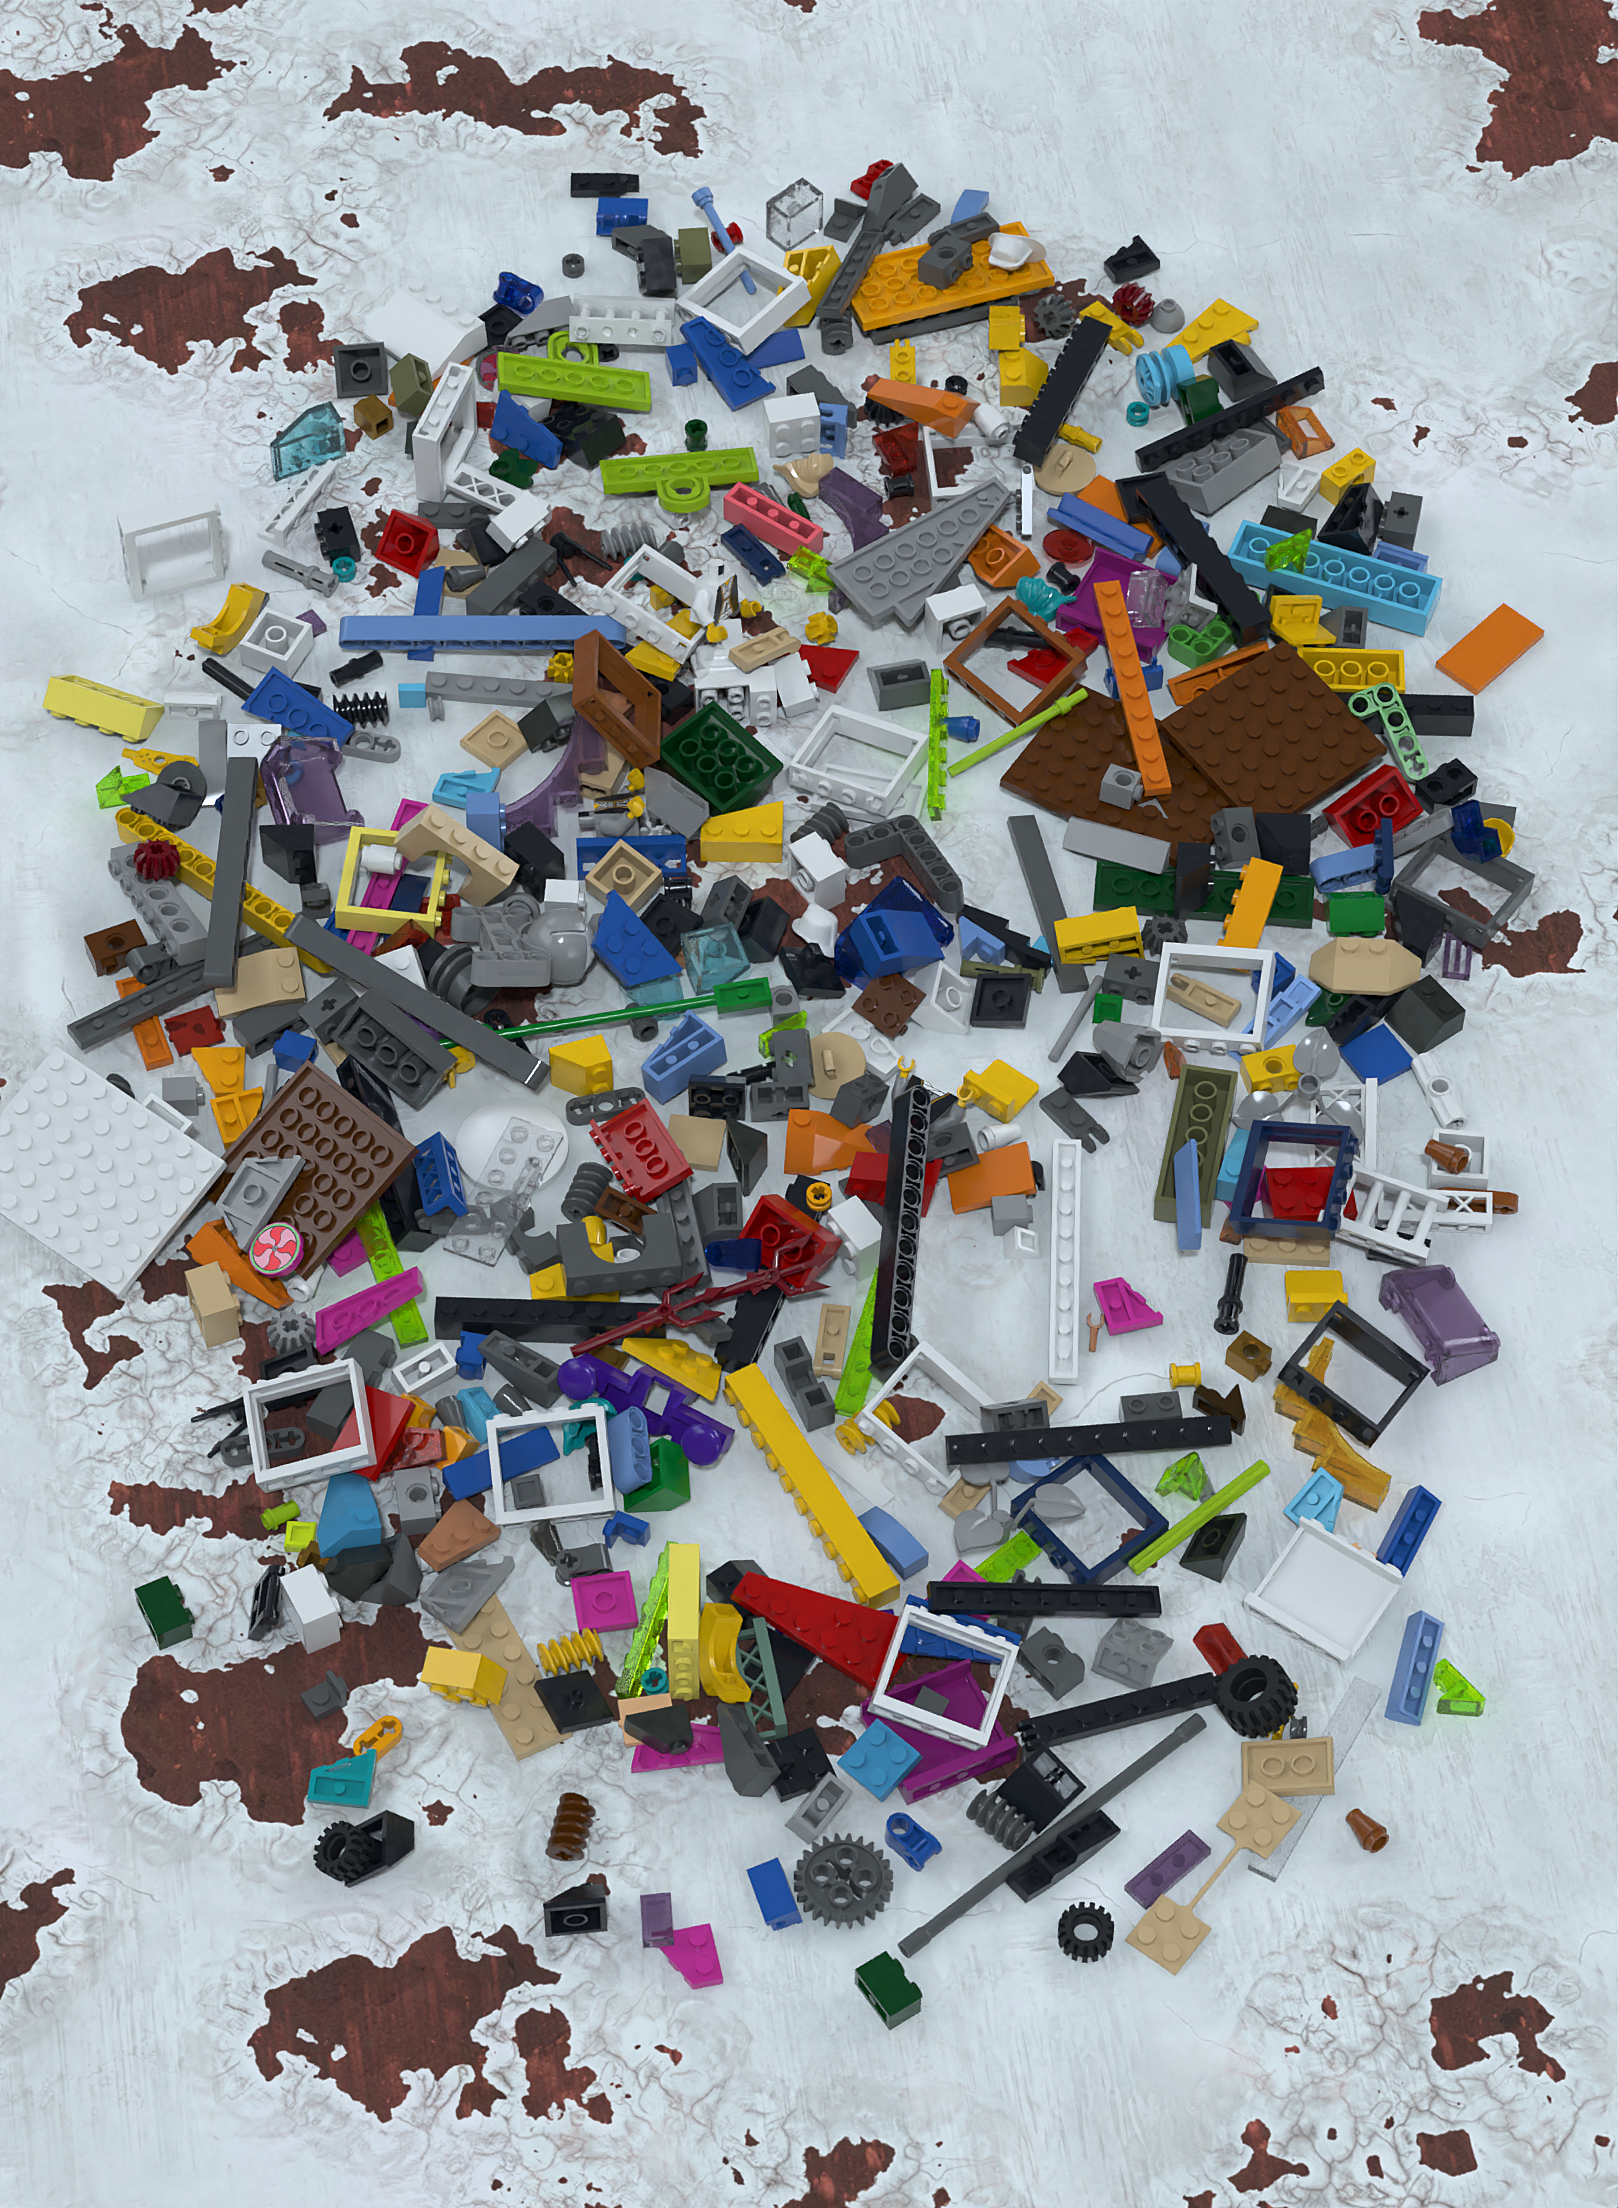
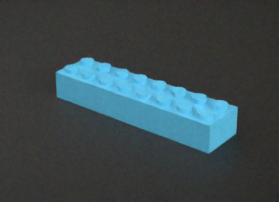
M1244 519L1227 554L1232 567L1236 572L1242 574L1246 584L1267 589L1269 584L1272 583L1297 595H1319L1323 598L1322 606L1333 610L1340 606L1369 608L1367 620L1423 637L1440 600L1443 578Z

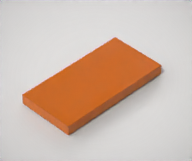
M1098 474L1077 495L1078 498L1128 523L1115 489V483ZM1148 521L1130 524L1155 537L1146 556L1152 560L1164 548V542Z
M1503 603L1437 660L1436 668L1477 696L1543 638L1544 630Z

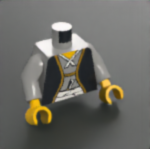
M635 768L627 775V779L631 784L629 786L625 785L617 795L594 799V811L578 812L580 828L595 827L596 837L640 836V816L644 811L645 803L638 796L637 791L634 792L635 789L639 790L645 786L644 775L640 770Z
M901 1056L897 1062L901 1072L900 1075H896L891 1093L892 1112L894 1100L898 1095L915 1085H922L931 1095L928 1135L958 1125L967 1110L966 1104L973 1103L976 1100V1092L972 1090L969 1096L964 1098V1093L968 1089V1086L965 1084L958 1087L957 1096L915 1075L909 1078L908 1074L915 1070L916 1062L912 1059L910 1067L905 1069L903 1068L905 1056Z

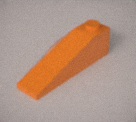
M880 378L867 393L868 398L952 439L960 433L973 417L974 411L981 405V403L960 393Z
M994 524L988 527L967 554V558L978 577L994 588L1016 586L1021 577L1028 576L1031 578L1041 568L1027 546Z
M1262 640L1168 679L1167 682L1175 704L1186 705L1268 651V643Z
M789 1109L784 1174L817 1176L821 1175V1171L837 1169L838 1172L847 1170L848 1166H852L856 1151L889 1154L891 1131L863 1123L850 1128L824 1112Z
M223 1218L206 1222L186 1245L187 1249L192 1253V1258L197 1263L204 1266L218 1261L221 1271L226 1270L228 1272L231 1283L276 1309L293 1304L294 1300L289 1296L286 1287L278 1276L267 1278L255 1270L250 1263L249 1252L247 1254L239 1248L238 1242L227 1228Z

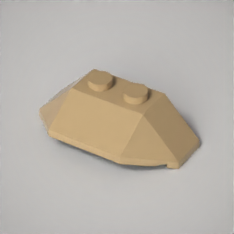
M1337 937L1311 954L1308 975L1309 979L1316 981L1332 993L1389 996L1420 981L1422 960L1394 940Z

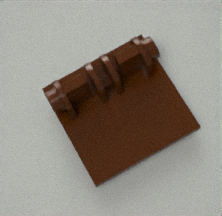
M893 973L872 979L851 1008L894 1039L897 1034L904 1035L907 1032V1020L927 994L898 973Z

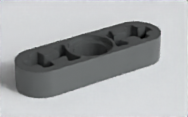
M628 1087L575 1097L566 1104V1119L574 1126L588 1125L592 1119L596 1123L608 1121L635 1105L629 1099L634 1098L638 1103L646 1098V1095L638 1087ZM619 1100H621L622 1107H618ZM603 1102L613 1104V1108L608 1111H603L598 1106ZM575 1109H580L582 1114H577Z
M297 1427L265 1431L266 1442L271 1445V1448L268 1450L269 1461L299 1456L306 1448L305 1435ZM249 1434L228 1438L221 1444V1458L225 1465L240 1467L253 1464L252 1453L247 1454L246 1446L250 1445ZM294 1438L296 1445L290 1446L289 1439ZM277 1440H279V1444H280V1448H279V1449H277V1447H276V1441H277ZM231 1449H237L238 1455L232 1456Z

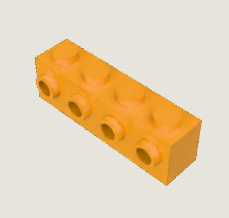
M1251 857L1249 865H1243L1239 880L1243 881L1241 890L1235 889L1231 905H1234L1235 908L1232 915L1227 913L1223 929L1227 930L1224 940L1219 938L1216 946L1258 948L1282 876L1283 866L1255 857ZM1230 968L1246 974L1250 972V969Z

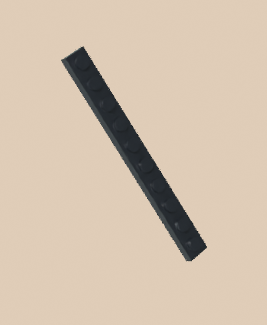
M1230 1415L945 1436L947 1465L1232 1444Z

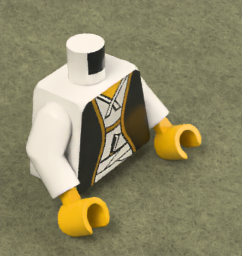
M711 559L708 562V571L695 580L690 621L707 627V639L715 643L728 637L724 626H715L739 609V603L741 605V615L745 618L755 617V613L760 612L762 608L758 601H747V595L737 584V575L724 569L723 560Z

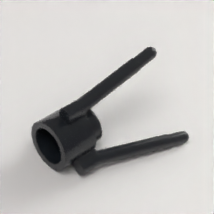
M558 532L552 537L550 546L557 549V562L573 587H576L577 583L562 557L570 558L576 551L608 571L613 570L612 566L587 551L584 546L574 541L565 532Z
M243 1396L232 1402L210 1408L207 1412L191 1418V1422L195 1423L229 1411L231 1418L235 1422H242L207 1454L209 1459L220 1452L221 1444L226 1439L238 1436L248 1427Z

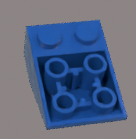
M882 909L862 914L857 917L849 932L872 979L945 959L922 912Z

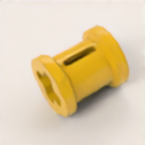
M1194 1362V1365L1176 1366L1175 1363H1170V1388L1176 1389L1177 1386L1191 1385L1198 1388L1201 1384L1200 1362Z

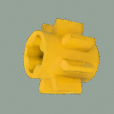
M825 611L807 617L810 623L805 625V633L810 641H817V644L820 646L835 640L833 634L837 632L838 625L832 615H826Z
M559 652L554 658L548 659L547 676L554 677V682L570 684L573 681L574 668L572 654Z

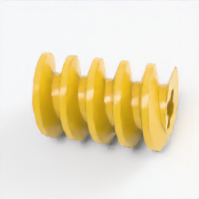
M885 1398L872 1412L891 1430L890 1422L895 1426L901 1423L896 1410ZM861 1411L855 1412L852 1418L844 1421V1425H839L835 1429V1435L840 1445L851 1455L856 1454L855 1449L864 1453L867 1450L865 1443L869 1446L875 1444V1439L862 1433L858 1425L853 1421Z
M583 1628L582 1638L578 1632L574 1631L571 1633L570 1641L565 1635L559 1637V1645L554 1639H550L548 1641V1649L543 1643H538L536 1648L546 1677L548 1671H551L554 1677L558 1676L559 1667H562L566 1674L570 1673L571 1663L574 1664L577 1670H580L581 1660L583 1659L589 1666H592V1656H596L600 1662H604L602 1645L594 1628L593 1633L589 1628Z

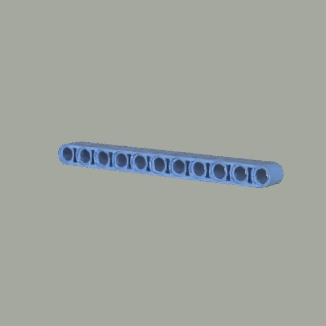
M609 615L344 616L340 619L339 646L347 650H425L429 646H434L433 650H574L575 640L597 629L619 650L626 647L627 627Z

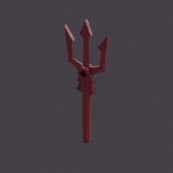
M813 1232L775 1249L770 1269L758 1270L759 1273L746 1272L747 1280L726 1286V1290L714 1301L705 1300L703 1302L709 1305L750 1290L756 1296L763 1289L767 1291L774 1284L788 1297L829 1288L831 1286L812 1280L810 1285L790 1289L783 1278L813 1266L822 1268L834 1255L815 1254L812 1260L780 1270L781 1254L797 1247L804 1249L815 1234Z
M703 1271L665 1290L662 1303L657 1308H649L650 1312H637L638 1319L569 1347L573 1358L642 1329L648 1334L655 1326L659 1328L663 1323H672L684 1329L725 1315L724 1312L704 1310L702 1315L682 1321L674 1313L705 1300L714 1301L726 1289L725 1287L706 1288L703 1294L671 1306L670 1296L687 1287L693 1289L703 1276Z

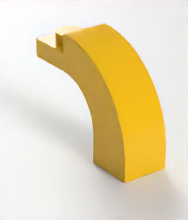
M245 582L231 584L224 606L218 616L207 625L193 627L190 637L197 640L198 645L203 648L212 650L220 655L228 653L240 643L251 628L261 608L266 592Z
M705 1602L698 1633L699 1676L702 1686L708 1696H719L724 1702L732 1704L737 1701L749 1702L752 1691L739 1674L736 1664V1642L743 1618L732 1604Z

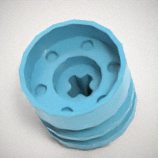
M1181 344L1163 348L1161 356L1157 351L1137 355L1135 363L1136 377L1141 394L1150 407L1159 405L1160 402L1162 404L1168 403L1170 395L1174 400H1179L1176 383L1195 377L1189 354Z

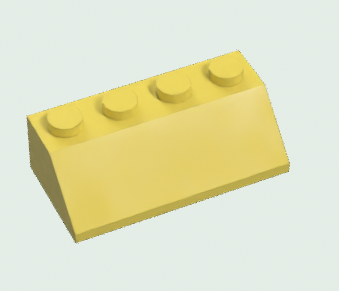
M74 674L51 676L42 706L51 710L50 714L60 718L70 716L75 718L74 722L84 726L93 724L99 726L98 730L103 733L114 734V732L123 734L122 738L131 742H138L140 739L149 738L165 712L163 704Z

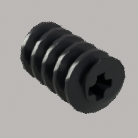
M377 691L374 693L372 700L367 692L364 693L362 700L359 699L357 693H354L351 701H349L346 694H343L341 702H338L336 696L333 695L334 712L348 720L353 726H355L356 719L359 720L361 726H365L367 718H369L374 726L379 717L383 725L387 724L386 691L383 699H381Z

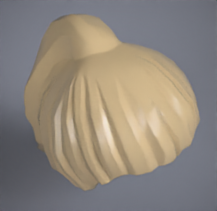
M811 453L808 458L795 459L783 465L774 464L772 467L784 475L795 492L800 493L802 497L810 498L820 493L822 485L830 478L833 472L834 462L828 453L821 455Z

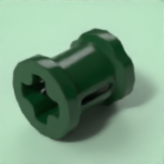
M692 419L686 423L685 433L687 438L685 446L687 451L699 452L707 449L708 441L705 435L708 432V427L704 421Z

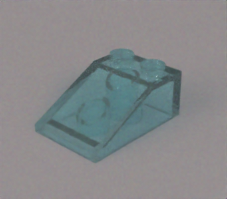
M331 401L304 411L270 443L273 479L275 482L305 472L312 464L321 466L326 464L328 460L335 461L346 457L343 421Z

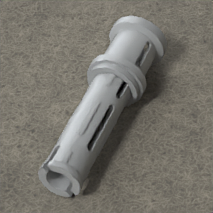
M267 550L263 555L262 565L302 581L303 585L309 589L316 588L321 590L323 595L331 596L338 586V575L333 573L329 575L322 572L315 565L307 567L271 550Z

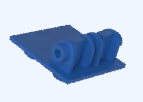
M599 197L598 212H596V235H611V231L614 228L647 225L648 198Z

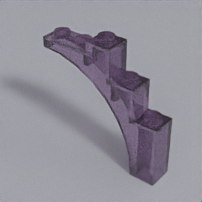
M836 466L819 480L818 498L833 509L844 523L851 537L853 553L889 534V527L879 521L883 514L882 496ZM837 585L828 593V610L835 615L852 604V601Z
M574 710V724L570 740L559 763L549 776L532 792L516 802L505 806V820L509 833L530 821L549 840L551 837H558L557 806L572 808L577 804L584 803L582 773L598 775L602 771H609L607 740L576 710Z

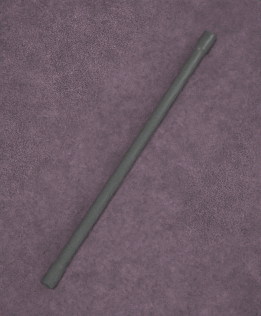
M1198 1713L1193 1714L1180 1724L1173 1733L933 1919L898 1943L901 1953L906 1958L912 1957L930 1943L931 1939L1006 1882L1010 1873L1029 1863L1033 1854L1055 1842L1059 1833L1096 1812L1179 1746L1187 1743L1203 1731L1207 1725L1202 1716Z

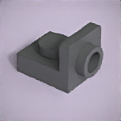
M331 1669L325 1672V1681L300 1694L302 1703L316 1723L347 1706L346 1693L349 1692L344 1679L341 1676L336 1677Z

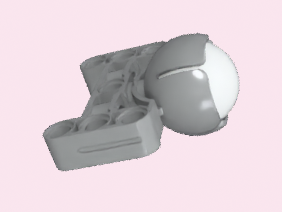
M456 907L452 909L450 937L456 941L478 942L482 951L472 954L470 982L476 986L541 987L547 986L550 983L573 984L581 980L584 972L594 960L596 952L590 946L594 933L591 927L584 921L582 913L575 909H551L542 913L535 920L531 916V911L523 907Z

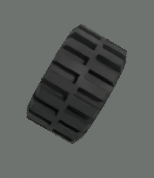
M1256 1654L1250 1655L1249 1659L1242 1657L1238 1659V1663L1235 1665L1233 1663L1227 1667L1229 1669L1227 1672H1222L1219 1677L1221 1682H1217L1215 1686L1217 1691L1214 1694L1217 1702L1216 1705L1235 1732L1238 1731L1240 1735L1244 1737L1249 1735L1250 1738H1257L1258 1735H1261L1262 1738L1269 1736L1271 1731H1274V1733L1278 1732L1282 1724L1286 1726L1290 1721L1288 1717L1294 1715L1296 1711L1294 1706L1298 1704L1297 1690L1283 1667L1274 1658L1269 1659L1267 1655H1261L1258 1658ZM1263 1692L1256 1699L1249 1701L1254 1695Z

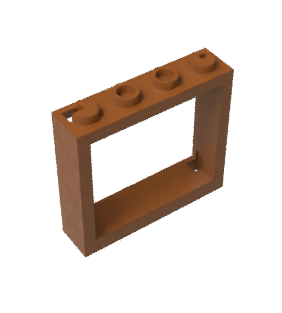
M1008 595L943 661V665L949 676L1012 728H1016L1050 708L1054 701L1058 700L1088 667L1085 660L1086 655L1079 647H1071L1063 634L1057 630L1053 632L1047 627L1048 624L1041 616H1033L1028 612V607L1021 600L1017 599L1015 601ZM1011 614L1015 615L1070 660L1066 667L1021 712L962 665Z
M597 629L575 640L572 707L635 768L641 770L659 760L661 693ZM598 670L635 705V727L597 690ZM651 691L653 695L648 697V692Z

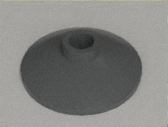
M175 761L168 764L162 769L156 781L181 786L187 784V789L203 796L200 804L206 793V781L202 771L196 765L187 761Z

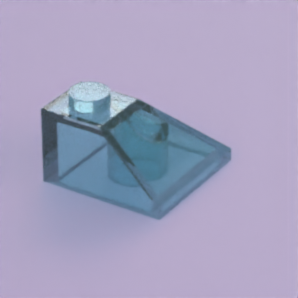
M733 922L680 934L687 976L696 996L713 993V985L731 983L751 966Z
M668 975L630 987H626L623 983H618L619 990L641 1006L684 999L681 981L675 975ZM686 1010L656 1016L659 1018L663 1017V1020H673L679 1018V1014L685 1013Z

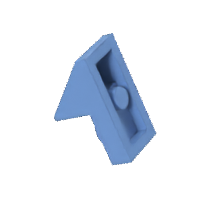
M964 916L959 918L958 939L961 963L963 959L970 960L977 953L984 961L1000 965L1005 960V943Z

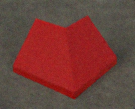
M392 509L374 557L415 578H419L420 572L427 570L438 556L440 550L438 530L427 518Z

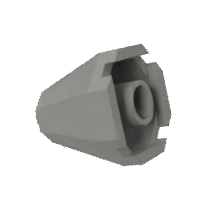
M1104 1020L1093 1030L1092 1039L1095 1048L1117 1076L1125 1081L1137 1083L1142 1081L1144 1078L1139 1075L1145 1070L1151 1073L1155 1069L1163 1050V1043L1158 1040V1037L1162 1038L1161 1032L1153 1027Z

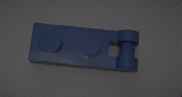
M742 523L720 535V542L756 577L761 586H766L771 583L772 578H779L786 573L783 564ZM766 565L769 567L767 570L763 568Z
M1381 818L1379 829H1374L1373 845H1378V850H1375L1374 866L1379 867L1374 890L1379 895H1386L1390 892L1391 881L1394 876L1392 818Z

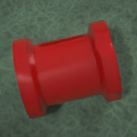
M735 222L729 223L725 229L733 244L742 243L743 234L740 227ZM711 232V241L714 247L720 253L725 251L716 232Z

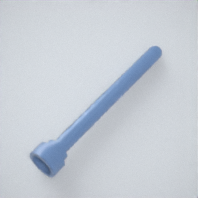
M709 187L700 188L691 197L697 207L704 209L727 255H729L736 248L712 205L714 203L712 200L714 196ZM746 269L739 277L747 292L754 294L757 288Z

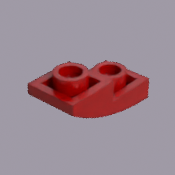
M882 159L869 165L866 175L852 181L850 191L868 201L873 182L887 167L894 164Z

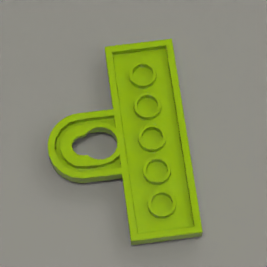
M559 331L549 337L546 347V358L498 351L496 359L498 391L506 389L511 394L517 393L533 397L554 398L561 401L568 400L584 404L620 407L634 411H650L651 391L649 372L600 366L597 345L586 342H569V331ZM565 347L576 348L583 354L584 360L580 362L569 361L562 356L561 352L565 350Z
M753 447L599 460L604 494L621 495L626 492L646 493L649 490H656L659 505L663 509L674 513H690L705 508L710 503L709 485L723 486L727 483L741 482L748 484L752 481H759V470ZM691 488L692 492L687 495H680L676 493L675 489Z

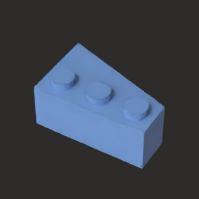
M499 792L466 793L467 829L503 853L504 837L507 836V825L505 820V803H500Z
M690 1009L684 1014L685 1019L680 1025L672 1028L670 1037L663 1045L659 1044L641 1066L645 1090L661 1104L686 1089L691 1074L707 1075L727 1061L724 1038Z

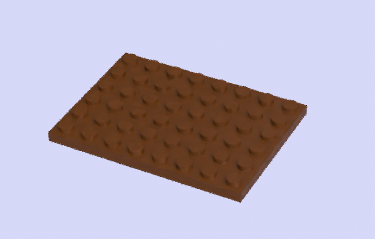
M1079 683L1075 685L1067 697L1084 688L1088 698L1072 706V710L1066 714H1059L1047 721L1000 779V787L1069 819L1071 816L1170 842L1169 865L1175 868L1178 842L1207 843L1212 846L1215 842V837L1211 830V816L1223 808H1233L1159 728L1161 720L1157 718L1154 719L1172 786L1171 793L1144 797L1142 792L1139 801L1134 800L1130 810L1099 800L1101 782L1111 763L1138 772L1121 702ZM1156 799L1168 818L1163 817V814L1154 805L1141 807L1139 804Z

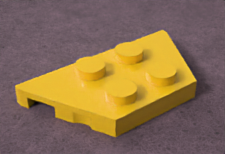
M624 1339L621 1347L622 1350L708 1400L714 1401L718 1391L722 1366L714 1362L711 1356L698 1353L691 1349L688 1343L678 1339Z

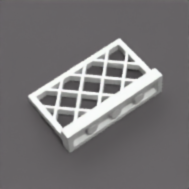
M1366 1078V1084L1320 1086V1095H1329L1333 1098L1325 1106L1327 1110L1335 1101L1348 1103L1344 1100L1348 1095L1361 1094V1099L1352 1107L1355 1108L1361 1118L1364 1135L1363 1141L1359 1145L1358 1153L1354 1154L1353 1161L1361 1163L1364 1168L1379 1173L1380 1094L1377 1078ZM1314 1099L1310 1101V1123L1316 1124L1317 1119L1324 1113L1320 1110L1317 1101ZM1310 1144L1309 1167H1318L1323 1162H1326L1329 1166H1335L1336 1163L1329 1157L1340 1147L1331 1146L1323 1153L1316 1145Z

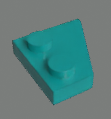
M369 1749L366 1750L367 1753L350 1759L346 1757L336 1761L333 1765H324L312 1769L307 1801L309 1803L369 1809L377 1750Z

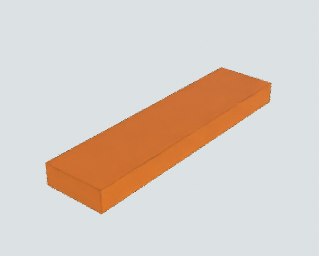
M135 976L115 981L120 999L147 987L145 983H139ZM157 1014L131 1026L147 1071L174 1064Z

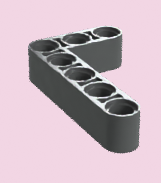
M900 815L851 832L844 837L846 863L850 867L861 868L902 854L943 912L957 913L964 908L963 883L916 817Z

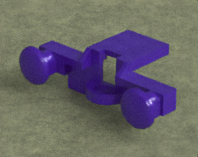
M585 1353L578 1358L568 1359L562 1363L558 1370V1386L569 1399L576 1401L586 1400L596 1391L599 1393V1398L612 1403L617 1411V1415L632 1406L639 1408L646 1417L648 1433L653 1435H671V1441L681 1445L687 1459L696 1465L706 1466L713 1464L730 1447L735 1433L734 1429L686 1405L688 1402L699 1397L700 1394L648 1364L637 1369L634 1375L630 1376L604 1361ZM654 1381L671 1389L662 1416L644 1407L650 1387L654 1384Z

